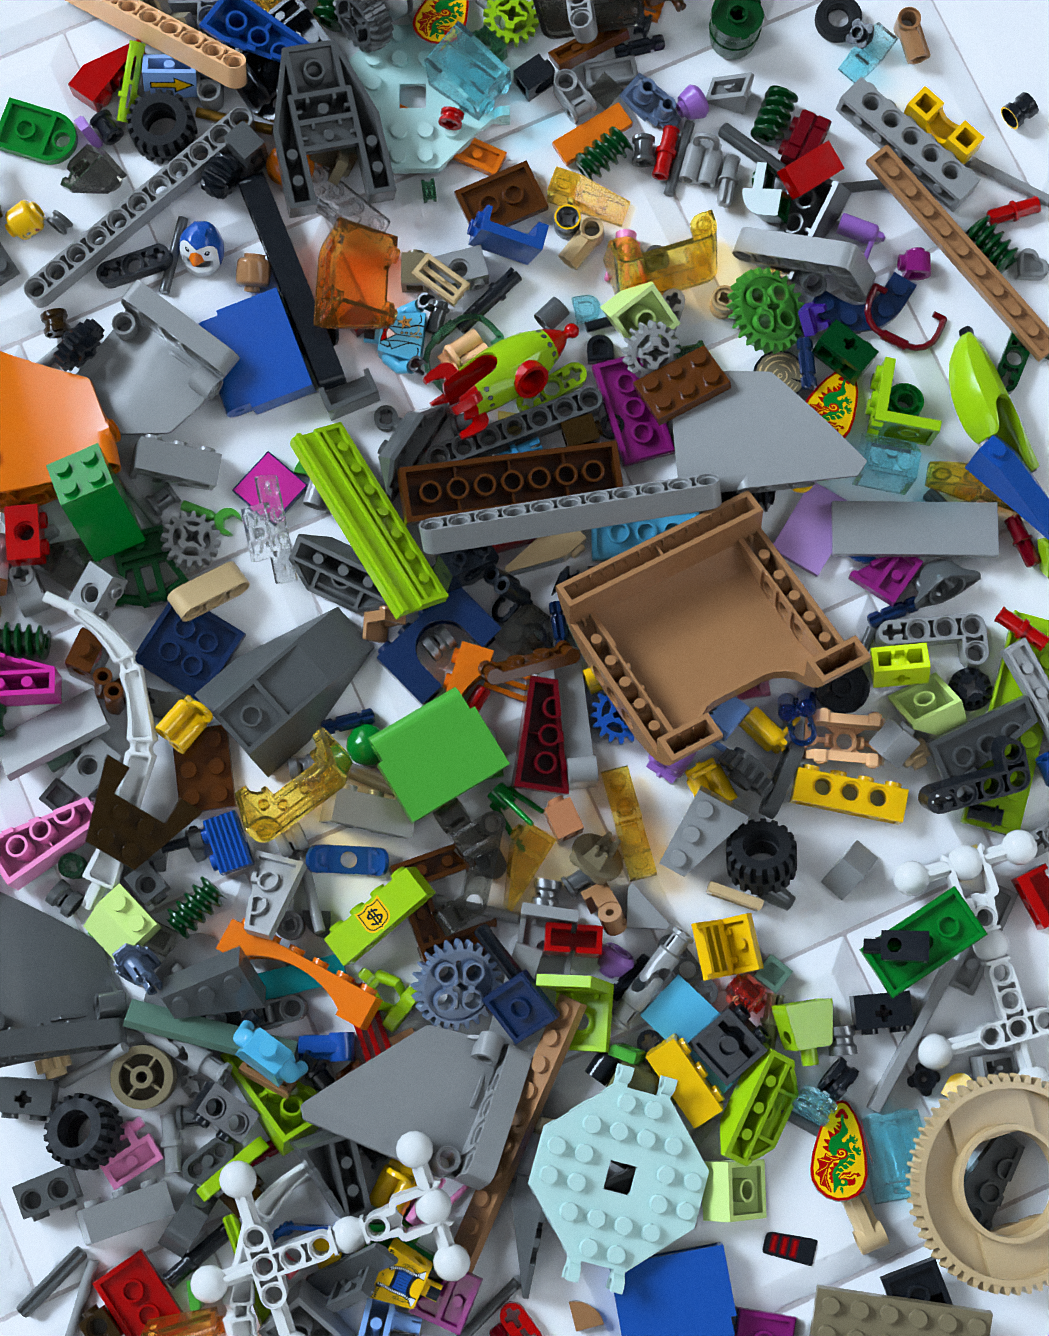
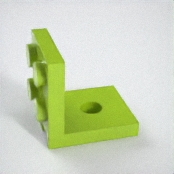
M885 357L882 364L876 366L875 373L872 374L869 389L874 391H872L871 398L867 401L865 415H869L866 434L930 446L940 432L942 421L887 411L896 359Z
M537 974L536 986L555 991V1004L559 995L563 994L587 1005L584 1014L589 1019L588 1026L584 1030L577 1028L568 1051L609 1053L614 984L593 976Z

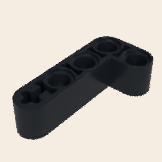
M1005 735L996 737L991 744L994 766L923 786L918 793L920 805L935 814H944L1025 790L1031 782V775L1024 745L1020 741ZM1011 744V752L1005 756L1004 750ZM1016 771V779L1010 782L1011 774ZM990 778V787L984 790V783ZM964 786V794L958 798V789Z

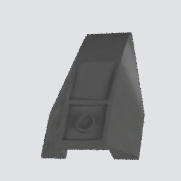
M336 607L236 658L194 695L212 712L216 720L269 778L288 761V758L294 756L312 739L321 726V722L326 719L374 649V646L369 641L363 639V634L339 607Z

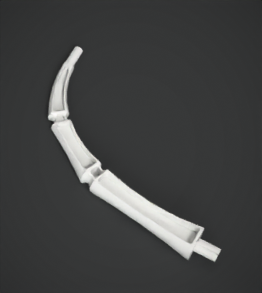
M46 591L42 601L68 612V616L85 626L104 646L113 663L120 667L119 677L127 704L128 725L126 740L130 743L129 750L125 752L123 764L130 768L118 786L116 795L141 808L157 758L153 751V746L159 739L155 730L144 668L143 665H139L135 661L137 651L124 636L92 611ZM96 848L82 874L91 883L80 906L93 911L98 902L102 900L106 889L112 890L120 883L124 864Z
M303 1163L281 1176L255 1201L261 1221L265 1223L272 1221L280 1206L291 1192L310 1177ZM243 1223L232 1266L248 1261L242 1244V1235L245 1230ZM254 1229L249 1231V1238L253 1242L258 1243L264 1240V1235L260 1230ZM254 1278L227 1287L222 1300V1304L227 1308V1314L222 1319L226 1336H258L256 1315L251 1311V1306L255 1303Z

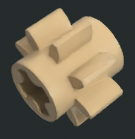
M922 737L917 739L921 744L902 764L905 768L912 766L914 771L928 764L926 758L931 755Z
M70 1055L34 1062L37 1074H45L46 1080L68 1074L66 1067L73 1065Z

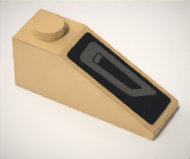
M581 531L539 537L506 565L504 571L512 576L566 562L571 557L576 559L585 551L586 547L584 545L586 544L587 537Z

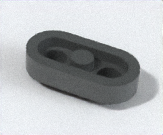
M216 1137L188 1157L182 1166V1174L186 1181L191 1184H201L208 1180L234 1158V1143L231 1142L228 1145ZM220 1145L226 1149V1154L222 1157L216 1152L217 1147ZM196 1163L201 1164L203 1167L201 1174H196L193 1170Z

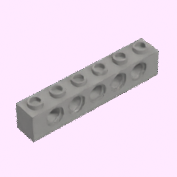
M860 77L840 97L835 110L880 149L888 144L917 179L952 212L974 192L981 180L976 176V173L964 166L951 151L942 147L933 135L926 133L920 128L912 117L905 115L898 109L892 100L883 96L874 84ZM905 141H910L913 145H910ZM925 158H929V159H931L933 162H929V161H927ZM945 175H949L952 179H948Z

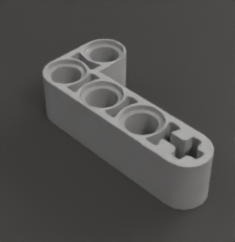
M975 613L884 621L877 628L874 638L878 647L927 643V646L957 644L959 661L965 668L976 669L989 656L986 624L984 619ZM965 622H971L975 625V634H970L965 630ZM937 625H945L949 629V635H940ZM910 627L919 628L922 632V637L919 639L912 637ZM886 629H888L889 634H896L891 640H889L888 636H883ZM969 649H974L979 653V661H973L969 658Z

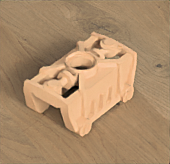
M828 708L817 709V712H813L805 717L803 734L805 750L802 759H814L813 761L816 764H824L828 760L862 763L871 769H876L879 765L884 766L885 758L880 754L860 753L857 751L863 750L864 747H870L872 751L877 752L869 744V741H865L864 737L857 735L864 730L879 731L886 723V720L882 718V714L879 712H872L867 716L832 713ZM808 725L824 726L831 734L825 733L824 737H818L815 732L808 730ZM841 734L848 735L852 742L851 747L848 749L838 747L837 737ZM816 743H824V747H830L831 749L807 750V747L814 746Z

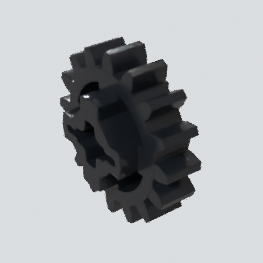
M93 318L91 320L86 319L84 323L79 322L74 328H71L70 331H66L62 335V342L57 345L58 350L53 354L55 356L53 361L65 372L67 370L72 371L74 367L79 368L84 362L96 355V349L101 344L99 341L104 338L103 332L105 329Z

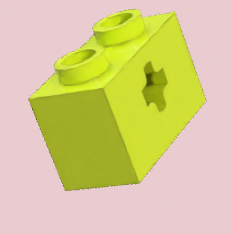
M927 643L871 648L870 671L873 688L929 683L931 666Z

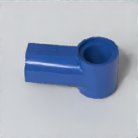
M355 1032L299 1036V1061L306 1050L311 1051V1056L315 1058L320 1057V1060L330 1059V1062L355 1061Z

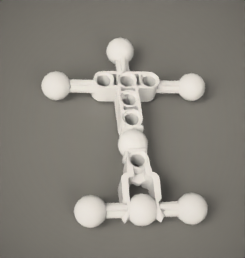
M1021 829L1013 830L1004 837L1002 844L985 848L982 843L979 844L977 849L969 845H960L952 850L949 857L941 854L940 862L926 866L913 860L905 861L895 870L893 876L894 884L903 895L918 896L927 889L929 882L946 878L948 888L950 889L953 886L957 888L975 916H977L980 910H984L988 914V922L983 925L988 935L973 944V950L976 956L982 960L981 965L985 966L984 977L997 1019L979 1024L973 1032L949 1039L937 1033L924 1036L919 1041L916 1050L920 1063L928 1069L940 1070L946 1067L951 1061L952 1056L980 1047L993 1050L1013 1044L1020 1067L1018 1074L1030 1075L1031 1077L1041 1078V1082H1049V1074L1042 1067L1037 1066L1029 1042L1030 1039L1049 1034V1023L1044 1028H1041L1038 1024V1017L1041 1013L1045 1012L1049 1016V1008L1035 1007L1029 1010L1026 1008L1015 969L1008 962L1011 959L1010 955H1007L1009 949L1008 939L1005 933L1000 930L1001 925L997 924L998 914L994 897L998 895L999 887L991 864L1005 860L1015 865H1026L1031 862L1036 856L1038 849L1034 836L1028 831ZM981 873L986 889L985 892L982 894L973 893L971 897L965 898L958 879L970 881ZM998 965H1002L1005 969V976L1000 981L995 979L993 974L994 968ZM1007 992L1011 993L1014 998V1002L1009 1008H1005L1002 1004V997ZM1019 1020L1022 1024V1032L1014 1036L1010 1027L1014 1021ZM992 1028L995 1032V1039L987 1044L983 1039V1034L986 1029Z
M410 1131L402 1135L397 1142V1157L403 1165L412 1168L417 1186L392 1194L388 1204L371 1211L366 1217H364V1214L360 1215L359 1218L353 1216L343 1217L334 1226H328V1230L318 1229L275 1244L268 1224L260 1220L251 1193L257 1181L253 1167L243 1161H232L225 1165L219 1177L220 1187L226 1195L235 1198L245 1229L242 1235V1244L248 1261L224 1270L214 1265H205L197 1269L192 1275L190 1282L191 1291L195 1298L204 1303L216 1302L224 1296L227 1287L254 1278L262 1304L266 1308L271 1309L279 1336H306L302 1332L296 1331L286 1300L289 1286L285 1274L325 1261L333 1253L335 1256H338L340 1252L353 1254L361 1250L366 1244H371V1240L377 1242L399 1236L402 1241L407 1242L433 1232L438 1251L433 1259L434 1270L437 1275L447 1281H458L463 1278L469 1271L471 1264L470 1256L465 1248L454 1242L450 1230L454 1220L448 1217L452 1209L451 1199L443 1189L438 1188L441 1180L433 1179L428 1164L433 1154V1144L430 1138L423 1132ZM416 1198L414 1204L415 1212L424 1223L405 1228L402 1224L403 1216L398 1212L396 1206ZM373 1219H381L386 1227L381 1232H375L370 1228L369 1223ZM254 1229L260 1230L264 1235V1240L258 1243L253 1242L249 1238V1231ZM323 1238L328 1241L330 1247L326 1251H318L314 1247L313 1242L316 1239ZM290 1248H295L300 1251L301 1258L297 1261H291L287 1258L286 1251ZM268 1258L272 1261L273 1268L269 1271L260 1269L258 1260ZM273 1286L278 1287L282 1291V1297L272 1299L267 1294V1289Z

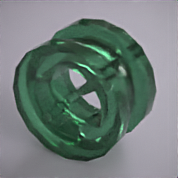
M431 178L428 182L421 179L424 203H427L428 200L437 202L434 178Z

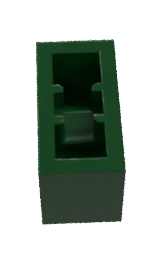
M836 319L819 338L812 353H814L817 359L854 385L870 367L879 351L871 343L863 340L848 326Z

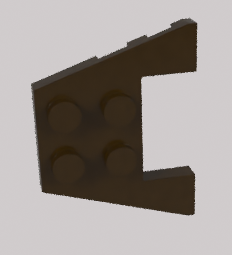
M107 754L104 759L85 842L131 869L136 870L200 816L202 811L179 798L164 823L115 794L116 789L130 767Z

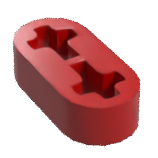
M509 1301L501 1307L500 1321L510 1336H524L521 1332L523 1328H525L529 1335L535 1333L537 1336H542L541 1331L520 1303ZM508 1308H511L513 1311L516 1309L520 1311L518 1320L521 1322V1325L519 1327L513 1320L507 1321L505 1319L508 1314L506 1311Z

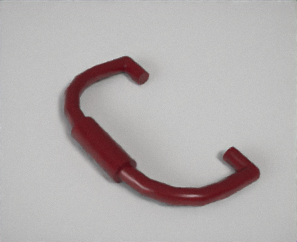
M877 283L872 285L866 299L864 313L867 324L874 333L880 336L881 340L899 349L912 351L927 350L936 344L946 325V316L934 311L932 317L940 322L932 338L924 344H911L908 340L887 330L883 331L875 324L871 314L872 302L877 291L886 294L888 288Z

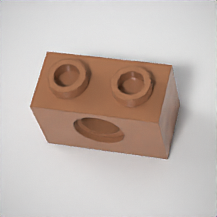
M560 795L547 802V807L544 808V816L557 844L583 833L584 826L571 797L564 799Z

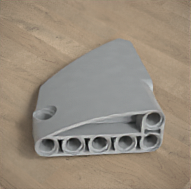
M723 371L731 382V389L672 419L678 478L713 473L720 477L721 492L736 491L741 494L749 490L751 493L810 487L816 485L817 481L858 477L867 463V460L837 430L772 372Z

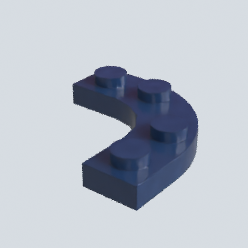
M896 272L892 274L885 285L888 288L887 293H880L872 302V319L880 329L887 326L899 315L917 286ZM826 290L820 296L814 297L812 302L815 301V304L826 303L827 310L819 313L820 319H830L831 323L837 319L842 324L848 326L855 334L872 331L866 322L865 304L853 305Z

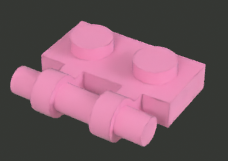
M140 1116L131 1122L127 1120L121 1124V1128H125L124 1135L120 1136V1140L123 1141L128 1138L131 1145L121 1152H117L114 1158L109 1157V1163L106 1166L100 1165L114 1190L164 1159V1154L151 1133H148L141 1139L138 1136L137 1131L146 1126Z

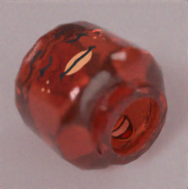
M738 973L724 989L727 992L725 997L727 1003L730 1004L733 1001L736 1006L742 1004L749 1013L753 1011L757 1015L767 1003L764 999L767 992L766 988L748 973L742 976Z

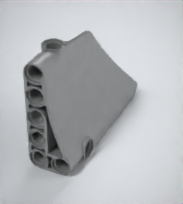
M426 1025L306 1100L301 1105L300 1110L306 1122L398 1161L396 1146L401 1136L410 1131L423 1132L430 1138L433 1144L432 1158L428 1162L432 1175L438 1178H450L479 1191L491 1183L497 1171L532 1061V1054L510 1044H505V1039L492 1031H481L480 1035H469L433 1025ZM440 1156H444L448 1160V1168L442 1166L439 1160Z

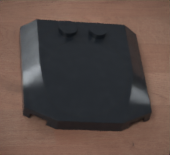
M282 0L268 12L310 43L331 40L302 0ZM227 45L242 53L246 58L247 84L242 88L236 89V91L254 115L274 123L280 62Z

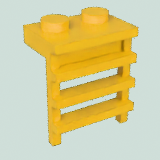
M752 913L691 924L703 981L764 969Z

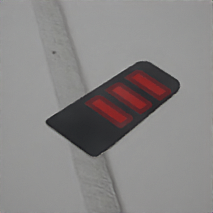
M768 1232L765 1236L762 1251L771 1256L812 1266L818 1241L808 1237Z

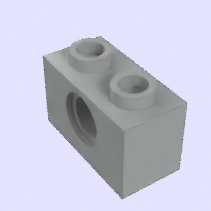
M481 245L434 256L454 272L459 269L466 271V275L462 278L470 283V290H479L484 288L486 284H489V273ZM430 264V269L439 274L446 281L451 283L457 289L461 287L448 276H446L444 273H442ZM434 280V283H435V284H437L439 287H441L443 290H445V291H446L447 293H449L451 296H454V294H453L452 292H450L448 289H446L445 287H443L441 284H439L437 281Z
M89 561L68 601L75 602L92 611L107 622L117 600L123 595L128 580L107 565Z
M95 737L93 740L91 739L83 744L80 749L82 753L75 761L71 760L62 770L64 775L60 778L82 798L88 797L92 801L97 794L106 755H110L121 763L124 761L123 756L99 737ZM91 761H96L97 770L93 774L88 775L85 771L86 765Z

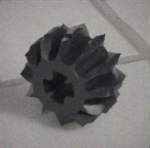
M224 152L216 153L214 157L210 158L208 164L205 165L204 171L201 172L202 177L199 183L201 189L211 197L217 199L227 198L228 195L232 194L233 189L237 187V180L241 179V163L230 154L227 155Z

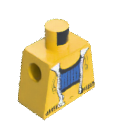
M394 1238L388 1250L398 1258V1262L378 1273L374 1283L376 1287L370 1298L409 1309H414L420 1295L436 1302L443 1285L428 1278L433 1263L401 1240Z

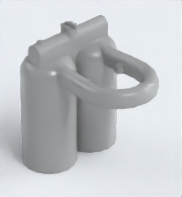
M699 132L692 138V142L686 148L679 174L681 182L686 184L697 183V185L706 189L715 187L723 157L722 144H720V139L717 136L707 132Z

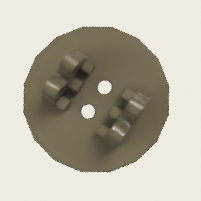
M610 831L604 836L594 833L582 834L577 837L571 847L570 862L579 867L584 874L591 877L592 881L598 885H603L607 881L616 879L623 869V858L618 850L621 840L611 841L612 832Z

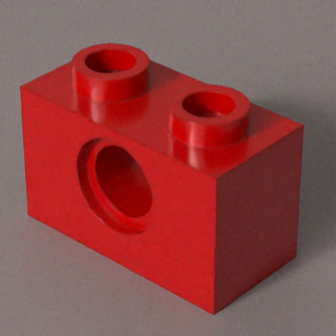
M38 504L5 506L7 561L13 567L46 564V555H50L48 538L45 539L44 531L45 528H48L47 513L43 512ZM34 530L31 539L22 540V536L26 531Z

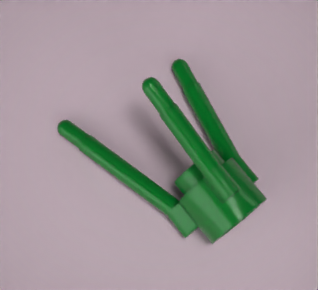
M501 782L487 796L492 802L489 807L498 816L518 851L523 852L524 849L502 813L501 808L504 811L511 808L529 826H533L534 822L515 804V798L540 814L544 813V809L519 793L515 788H511V785L508 787L504 782Z

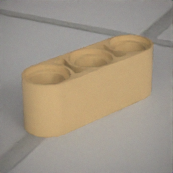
M229 561L178 586L170 592L167 600L181 620L187 622L243 594L249 588L250 583L236 563Z

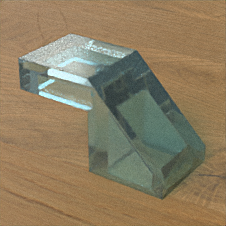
M880 22L874 24V35L871 43L864 49H859L857 46L852 48L838 68L853 83L860 77L865 79L882 62L898 40V37Z

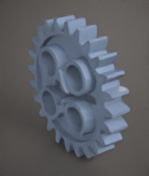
M455 938L453 946L450 942L444 940L443 949H440L436 944L433 945L435 951L433 955L428 952L424 953L427 958L426 963L417 962L422 968L421 972L412 973L418 979V982H413L410 985L417 991L411 995L415 1001H419L415 1007L420 1012L423 1011L422 1016L426 1020L431 1019L430 1022L434 1026L440 1023V1026L444 1029H448L451 1024V1027L458 1031L460 1023L466 1029H469L470 1020L480 1024L478 1017L480 1014L486 1017L489 1016L486 1011L487 1006L482 999L496 987L502 985V982L496 979V977L502 974L498 968H494L497 963L493 958H490L491 955L486 949L483 950L482 945L476 943L473 946V942L469 939H466L463 944L460 939ZM475 965L476 967L474 972L470 975H466L467 969L470 966ZM448 966V972L444 976L439 977L440 970ZM474 993L473 999L465 1003L467 995ZM447 994L445 1002L438 1004L440 996Z

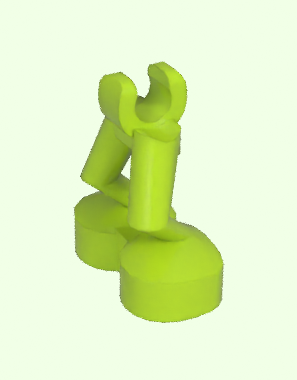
M364 967L359 971L358 977L366 985L377 990L380 984L393 987L400 996L397 1004L393 1005L382 1001L378 1009L379 1011L387 1012L382 1025L393 1034L419 1002L415 1001L411 996L417 991L411 986L406 989L400 978L382 969H378L373 974ZM377 992L375 996L382 999L379 992Z

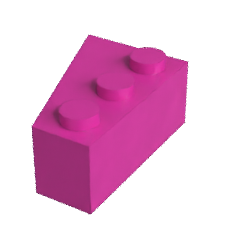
M0 652V703L6 707L62 704V677L54 666L24 658L10 657Z

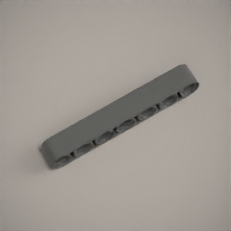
M585 387L490 423L484 431L471 438L462 440L458 435L437 443L427 450V464L433 463L431 460L436 455H443L446 458L444 462L492 456L510 449V445L515 444L517 446L536 436L540 438L560 430V424L563 421L590 413L595 417L601 411L602 394L595 387ZM593 398L597 404L588 407L584 405L583 400ZM562 407H567L572 413L569 416H561L557 411ZM536 417H543L547 422L543 426H537L532 421ZM512 426H517L522 431L520 434L513 436L507 430ZM486 436H493L496 438V442L492 445H485L482 439ZM462 445H467L471 448V451L466 455H461L457 452V449Z

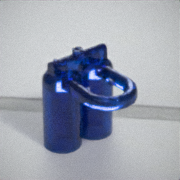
M803 688L797 693L796 697L790 693L781 694L777 700L778 716L787 723L791 741L798 746L812 744L817 736V729L813 719V715L817 710L814 692L811 689ZM800 715L807 718V726L811 729V735L806 740L798 739L794 733L796 728L793 726L792 721L796 717H800Z

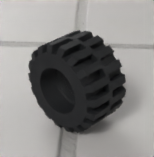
M155 89L156 93L151 94L149 90L144 92L145 97L138 96L135 99L137 104H131L129 108L131 114H127L126 120L128 122V132L138 152L142 156L145 155L147 160L151 162L156 159L158 164H163L164 160L170 162L197 139L195 134H198V128L188 102L184 101L180 94L177 93L174 96L172 90L167 89L166 93H163L162 89ZM169 118L176 121L173 129L166 134L154 135L149 133L152 124L159 119Z
M760 818V821L756 822L754 819L748 820L746 825L742 823L738 830L732 832L730 838H727L726 841L728 876L732 878V883L735 886L740 885V890L744 892L750 890L752 895H757L758 892L763 893V896L769 895L770 891L778 893L781 891V887H788L790 880H794L797 871V843L794 841L793 833L788 832V827L784 824L778 826V821L772 820L767 822L766 818ZM756 854H769L773 856L766 860L751 858V856Z
M74 1093V1096L68 1095L64 1097V1102L58 1101L54 1105L55 1111L49 1112V1123L44 1125L47 1134L43 1135L44 1141L49 1143L46 1146L47 1152L52 1153L51 1157L55 1161L69 1167L88 1171L89 1169H99V1165L106 1166L109 1163L108 1158H114L117 1155L115 1150L117 1146L121 1147L123 1143L120 1140V1136L124 1135L125 1128L120 1126L124 1123L123 1117L118 1115L120 1111L117 1107L112 1106L111 1102L86 1093ZM87 1119H89V1135L87 1139L81 1145H79V1129L81 1125Z

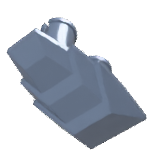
M640 72L619 95L644 122L647 120L655 127L660 126L664 128L666 125L676 127L682 120L675 110V99L668 96L665 91L656 85L654 80L645 77Z
M125 943L112 954L115 960L113 965L117 969L115 972L134 985H143L148 995L157 993L153 985H156L159 990L162 989L163 983L154 972L161 965V961L147 946L144 948L139 944L135 946Z

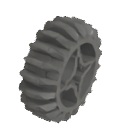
M334 0L333 6L336 8L334 13L339 19L338 23L341 24L342 31L347 34L348 40H352L353 45L359 47L362 52L370 53L380 50L393 38L392 31L394 28L391 24L393 20L389 16V9L386 8L384 0Z

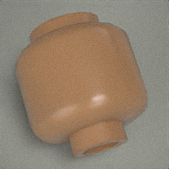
M244 253V257L238 259L236 283L244 286V292L260 293V288L269 286L271 263L265 259L266 255Z

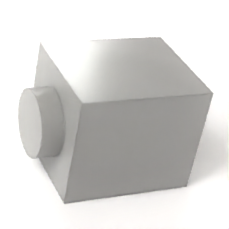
M891 718L869 741V744L883 758L898 769L921 743L912 736L916 732L904 721L898 724Z

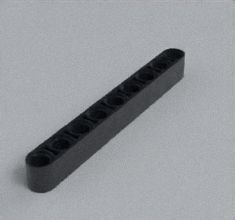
M263 171L238 179L240 192L267 260L271 263V270L289 315H292L295 329H298L302 341L301 344H303L305 355L318 387H324V390L327 391L346 384L344 371Z

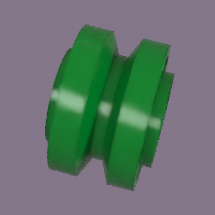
M899 383L891 387L887 411L919 416L924 406L922 392L916 386L909 383ZM898 402H904L908 407H901Z

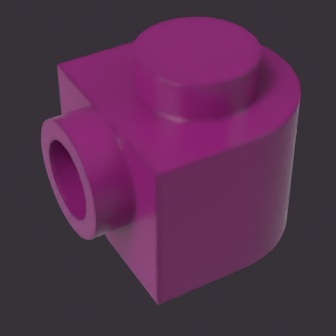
M914 247L906 250L905 254H899L897 269L901 271V276L908 280H924L931 276L930 252L925 251L922 247Z

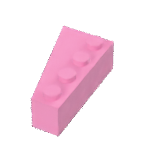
M85 797L57 808L52 813L42 817L32 818L28 820L29 822L15 828L10 827L1 831L0 874L7 885L19 891L87 843L85 838L95 802Z

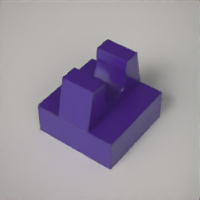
M815 301L806 303L798 311L805 337L813 336L832 324L830 319L822 320L819 318V313L827 310L826 303L815 304Z

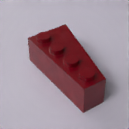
M530 675L526 680L511 788L563 796L569 795L558 679Z

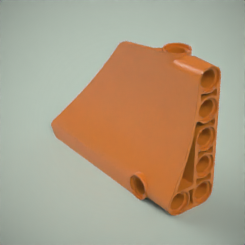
M0 351V512L4 513L5 506L27 504L42 506L58 499L46 465L96 443L99 444L113 471L117 474L121 470L116 442L121 440V434L116 423L105 415L92 381L84 376L54 369Z

